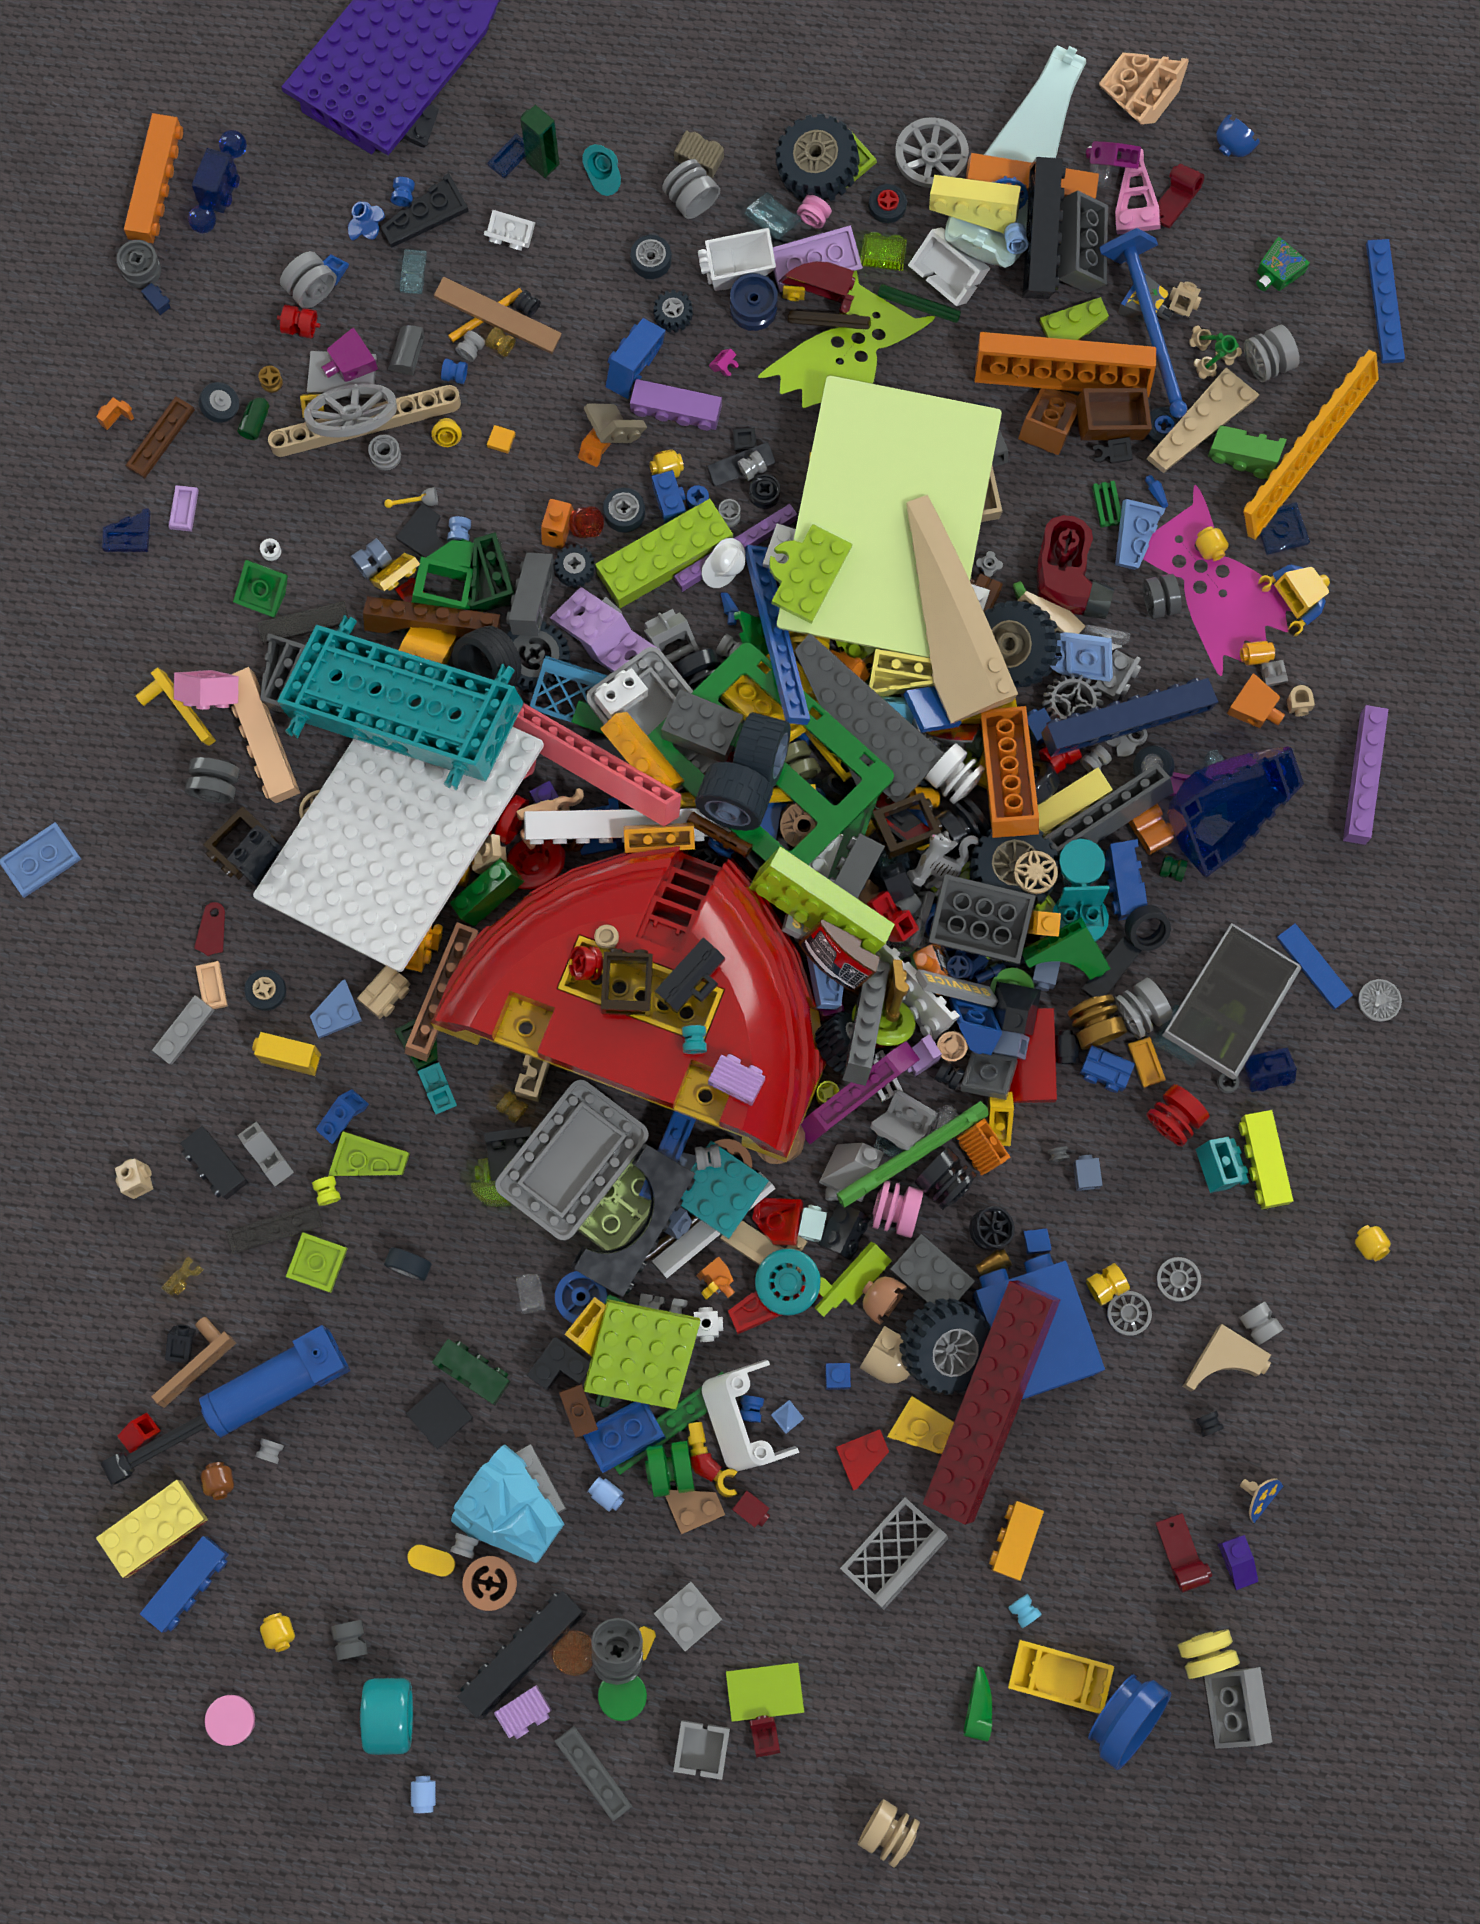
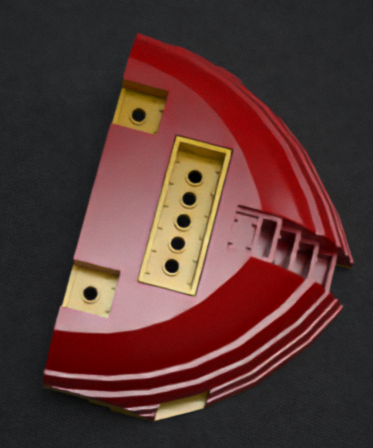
M680 846L640 852H624L580 866L531 891L492 926H486L469 944L465 955L459 961L448 981L431 1021L434 1029L478 1045L480 1038H484L742 1136V1146L783 1162L787 1161L799 1127L804 1120L808 1107H810L826 1065V1061L820 1055L821 1053L817 1049V1043L815 1042V1033L821 1026L819 1011L816 1008L812 988L798 949L789 934L782 931L783 924L771 903L749 888L752 880L733 858L728 859L723 864V867H719L687 855L689 850H680ZM611 925L618 931L619 942L614 948L623 949L626 953H634V950L642 949L653 954L650 1016L602 1014V984L594 985L590 980H575V976H571L569 965H572V959H570L572 950L576 946L599 948L595 942L594 935L600 926ZM704 937L725 957V961L710 976L718 983L717 987L703 1002H700L694 996L689 999L682 1007H689L693 1010L694 1014L689 1019L682 1018L680 1011L675 1013L670 1008L665 1011L660 1010L657 1006L659 999L655 996V990ZM599 948L602 956H604V952H609V950ZM611 963L609 1000L637 1001L635 994L640 990L645 991L646 965ZM703 979L695 989L699 992L707 982ZM616 982H623L626 985V990L623 993L618 994L613 991V985ZM529 1022L532 1024L533 1029L529 1034H522L519 1031L522 1023ZM690 1025L705 1026L706 1036L704 1037V1042L707 1043V1052L701 1054L683 1053L685 1038L682 1036V1027ZM728 1054H731L741 1060V1065L747 1068L753 1065L763 1071L762 1075L765 1076V1081L752 1106L708 1084L709 1077L721 1055L727 1057ZM701 1091H710L713 1096L712 1099L706 1103L700 1101L698 1095Z

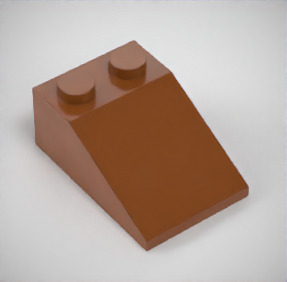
M1041 388L1025 418L1018 439L1025 441L1027 444L1042 448L1047 452L1059 455L1077 417L1075 399L1078 396L1064 390Z

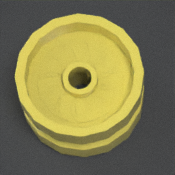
M1229 1629L1204 1633L1178 1644L1181 1657L1186 1659L1198 1657V1659L1190 1661L1185 1665L1188 1679L1213 1674L1240 1663L1236 1651L1225 1650L1220 1652L1219 1650L1233 1642Z

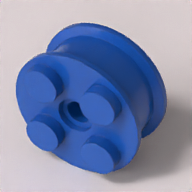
M578 1271L571 1272L563 1277L555 1291L557 1309L571 1323L576 1321L594 1297L604 1304L608 1297L604 1286ZM580 1294H584L586 1296L583 1301L577 1300V1297Z

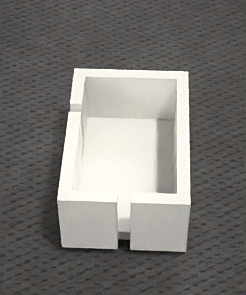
M942 227L930 231L908 264L922 278L929 276L926 281L956 306L968 302L977 289L975 285L980 284L990 270V267L983 261L965 254L947 242L945 230Z

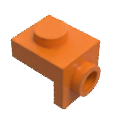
M114 397L107 405L100 408L96 416L100 425L106 430L112 426L121 414L130 421L134 419L130 405L123 400L119 402Z
M593 428L582 441L578 458L598 467L602 454L611 443H601Z

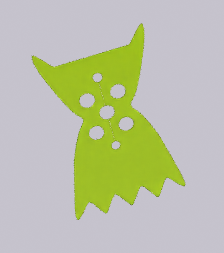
M854 271L852 277L856 278L852 291L849 290L848 293L854 296L849 312L844 315L869 316L871 318L870 328L865 330L838 327L822 332L806 340L760 373L758 378L780 375V394L802 389L803 408L821 403L828 376L873 384L877 366V349L891 346L918 332L930 324L935 316L913 318L861 286L858 281L857 271ZM878 312L880 313V318L876 319L872 314ZM873 330H883L886 334L883 340L875 339L872 336ZM856 332L864 335L865 341L861 344L854 343L851 336ZM839 336L844 340V345L836 348L831 344V339ZM857 351L866 352L868 355L867 361H857L854 357ZM842 358L844 363L839 365L836 363V359Z

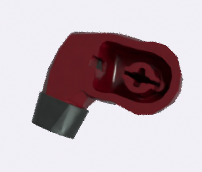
M1062 515L1052 518L1046 524L1037 562V596L1065 608L1073 614L1106 619L1114 588L1095 580L1090 581L1085 576L1087 554L1093 540L1092 530L1083 520L1075 516Z

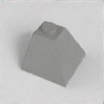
M865 1143L838 1144L819 1183L839 1192L867 1173L878 1168L884 1152ZM862 1196L861 1198H859V1199H857V1200L860 1201V1202H862L864 1196Z

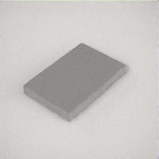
M322 351L310 352L308 394H322L331 389L355 383L375 384L376 371L348 382L342 379L339 372L327 378L321 367L331 361L328 353ZM372 354V356L374 357V359H375L376 362H377V356H376V354ZM359 394V397L372 398L374 396L370 394Z

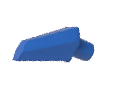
M1152 475L1147 476L1145 482L1149 486L1150 492L1162 508L1168 507L1161 482L1156 481Z
M721 593L724 613L728 615L727 624L736 625L737 619L735 620L734 612L740 610L728 593Z

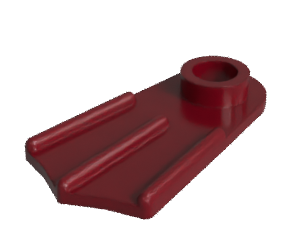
M212 902L205 907L194 947L207 956L223 953L225 909L220 903ZM214 909L219 910V914L216 917L211 916V911Z

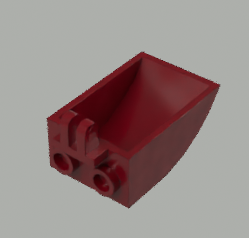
M816 261L804 263L793 268L778 282L789 286L804 287L807 292L836 302L841 301L839 312L846 314L849 312L854 296L848 293L849 290L852 291L856 278L852 277L854 270L830 262Z

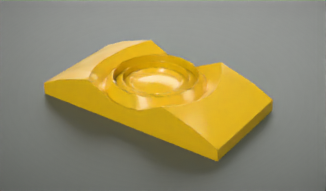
M1019 1640L1008 1688L1100 1714L1106 1704L1114 1666Z

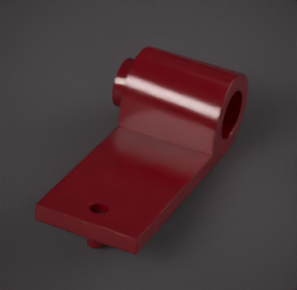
M1183 164L1172 168L1169 176L1171 186L1158 202L1160 225L1169 229L1198 193L1204 182L1203 173Z
M1183 1513L1155 1522L1180 1591L1183 1593L1210 1583L1209 1578L1212 1577L1210 1567L1207 1563L1203 1564L1199 1559Z

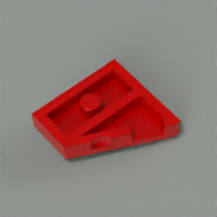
M880 1429L836 1447L853 1491L863 1483L889 1453Z

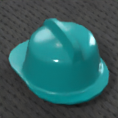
M590 145L585 149L582 161L595 190L601 195H613L618 191L621 184L617 156L612 150L602 145Z

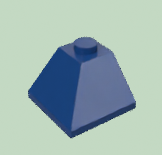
M950 997L949 1003L952 1010H955L960 1015L957 1023L970 1050L977 1054L991 1055L1002 1035L992 1007Z

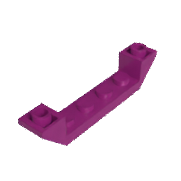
M905 1041L872 1066L865 1086L851 1082L803 1120L801 1126L805 1132V1139L809 1144L821 1137L831 1127L920 1060L908 1042Z

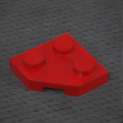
M763 1198L754 1206L752 1219L773 1245L796 1246L803 1202L801 1199Z

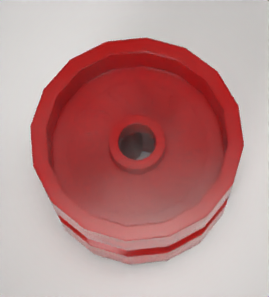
M520 795L511 798L489 835L494 833L495 835H500V842L506 845L515 838L524 820L517 818L516 811L529 806V800Z

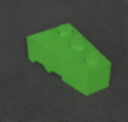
M1220 425L1208 457L1212 458L1216 463L1232 465L1238 471L1251 472L1257 478L1269 479L1271 472L1279 461L1287 439L1280 438L1279 442L1266 439L1267 435L1260 434L1259 437L1246 435L1247 431Z

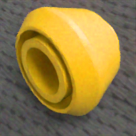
M450 418L439 420L431 433L434 442L442 447L455 446L462 437L460 427Z

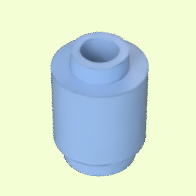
M598 1477L588 1490L592 1495L591 1498L609 1512L612 1508L616 1511L625 1500L622 1498L624 1492L606 1478L603 1480L601 1477Z
M416 1776V1781L411 1782V1807H413V1813L433 1812V1806L436 1805L435 1781L430 1780V1776Z

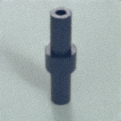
M995 963L989 966L988 970L975 975L974 980L979 984L992 977H997L1000 971L1008 967L1003 963Z

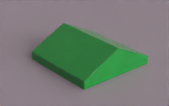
M245 560L233 602L275 617L286 593L288 575Z

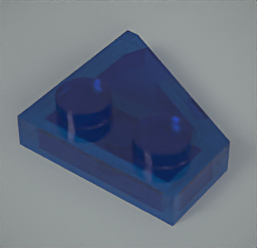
M149 508L143 509L142 513L131 518L128 516L121 519L118 523H112L103 527V551L148 552L151 513Z

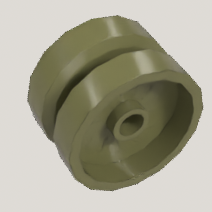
M796 741L789 744L785 762L804 780L815 778L821 771L816 759L809 758L811 750L806 741Z

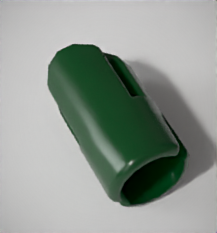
M256 398L248 403L237 429L240 436L253 441L258 439L268 414L269 403L266 399Z

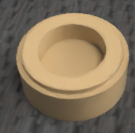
M602 925L595 932V942L603 950L613 949L619 942L618 931L611 925Z

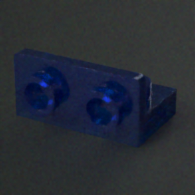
M1288 1047L1249 1056L1244 1065L1250 1080L1249 1088L1251 1092L1287 1086L1296 1081L1297 1068Z

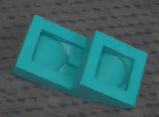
M439 1062L417 1071L435 1115L457 1106Z

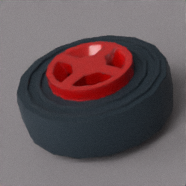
M884 184L878 186L869 197L868 207L870 214L881 223L889 224L898 221L906 212L907 199L905 193L895 185Z

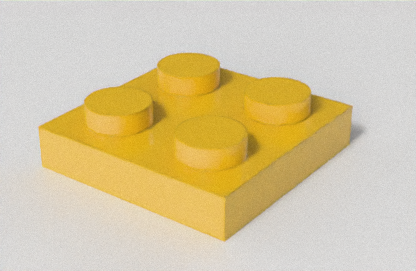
M404 553L369 580L374 587L383 591L386 589L390 591L399 584L398 580L402 577H409L415 573L416 567L420 563L414 556Z

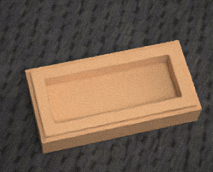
M219 961L196 966L202 1000L213 1009L227 1007Z

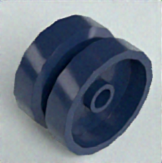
M750 273L741 276L734 282L730 290V314L733 321L739 327L748 331H759L767 328L774 321L777 315L778 291L775 284L768 277Z

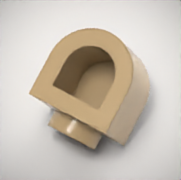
M1304 685L1293 688L1287 698L1289 713H1295L1297 717L1309 714V711L1315 706L1313 693L1310 688Z

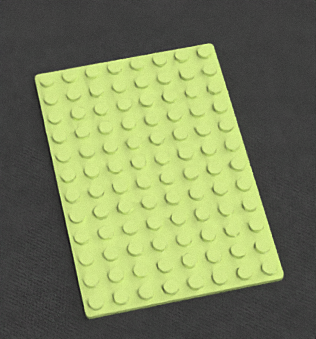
M828 376L822 397L794 541L803 543L810 527L814 524L853 545L812 624L780 608L777 627L782 630L807 635L810 633L813 636L929 658L930 651L926 638L927 631L923 618L919 578L916 571L915 552H913V538L910 531L906 503L928 495L970 580L1002 414L1001 410Z

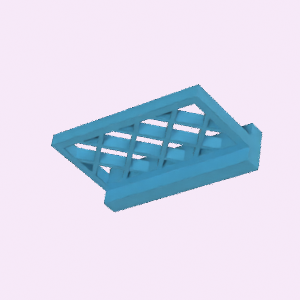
M545 656L530 707L538 712L571 722L573 718L571 715L576 710L571 697L582 692L587 702L585 690L594 687L608 675ZM545 672L554 674L559 683L547 688L543 681ZM559 676L564 677L566 679L561 681ZM573 680L577 682L580 690L568 695L563 683ZM542 684L544 690L539 692ZM560 685L566 697L554 702L549 691ZM544 693L547 694L552 703L545 708L535 705L537 697ZM568 699L573 711L565 715L560 713L556 705Z

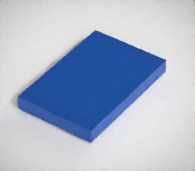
M635 1401L596 1422L598 1430L583 1435L602 1473L646 1450L647 1447L666 1439L649 1405Z

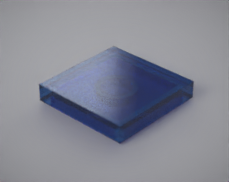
M1297 502L1280 506L1277 513L1260 533L1267 555L1310 543Z

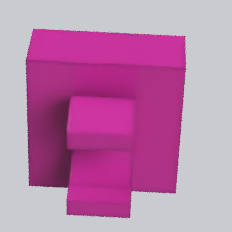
M730 348L722 350L709 364V367L714 372L721 371L724 376H730L731 373L728 371V365L730 364L733 368H737L739 365L735 360H732L736 354Z

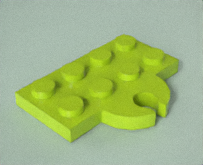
M812 524L803 543L793 540L777 545L774 548V552L785 554L788 561L781 564L776 561L775 557L770 556V572L774 579L780 583L771 604L812 624L853 544Z

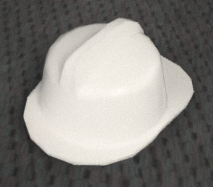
M726 538L717 544L702 567L701 575L703 581L708 586L721 588L729 584L743 570L745 565V549L743 545L733 538Z

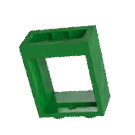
M421 557L411 602L470 610L472 598L468 597L469 591H472L473 569ZM432 573L465 581L461 601L424 593L423 588L426 574Z

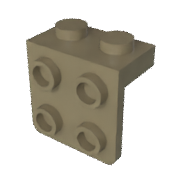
M586 404L584 406L587 418L591 422L601 443H632L639 439L641 433L647 428L644 420H624L614 404Z

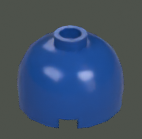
M1227 115L1220 123L1216 133L1217 141L1220 144V152L1227 157L1230 154L1234 157L1249 155L1259 145L1260 140L1254 141L1252 138L1254 132L1237 118L1234 121L1230 120L1232 115Z

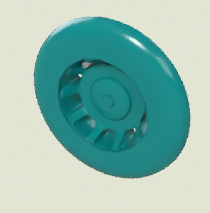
M795 1249L774 1251L761 1262L756 1272L755 1287L759 1299L769 1310L780 1315H795L805 1311L815 1302L820 1290L821 1280L816 1264L808 1255ZM787 1263H791L792 1268H788ZM780 1265H782V1266H783V1269H781V1270L779 1271V1270L777 1269V1267H779ZM773 1272L776 1273L775 1279L771 1278ZM803 1275H805L806 1282L803 1281ZM771 1282H774V1289L771 1287ZM778 1291L781 1294L780 1297H778L775 1294V1292ZM799 1294V1297L795 1299L794 1295ZM785 1296L790 1297L789 1301L784 1300Z

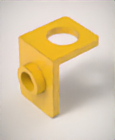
M783 286V298L789 301L804 300L805 288Z

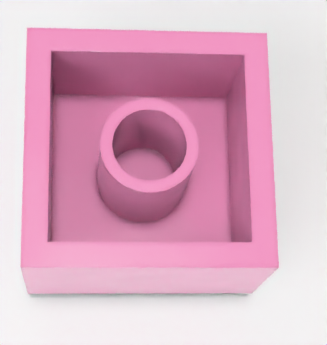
M214 670L174 673V700L183 702L184 706H196V709H210V705H215L217 708H228L229 704L238 703L239 676Z

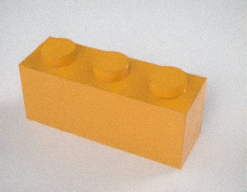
M694 822L670 823L666 826L660 824L624 826L625 853L680 846V850L695 849Z
M1015 1501L1013 1505L1009 1504L1005 1514V1518L1008 1519L1006 1528L1001 1527L997 1537V1541L1000 1542L998 1551L993 1550L989 1564L993 1565L991 1571L1021 1581L1044 1511Z

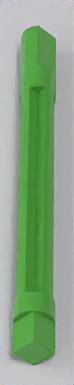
M980 1101L918 1141L909 1150H904L836 1193L838 1201L844 1208L900 1171L989 1115L988 1108Z

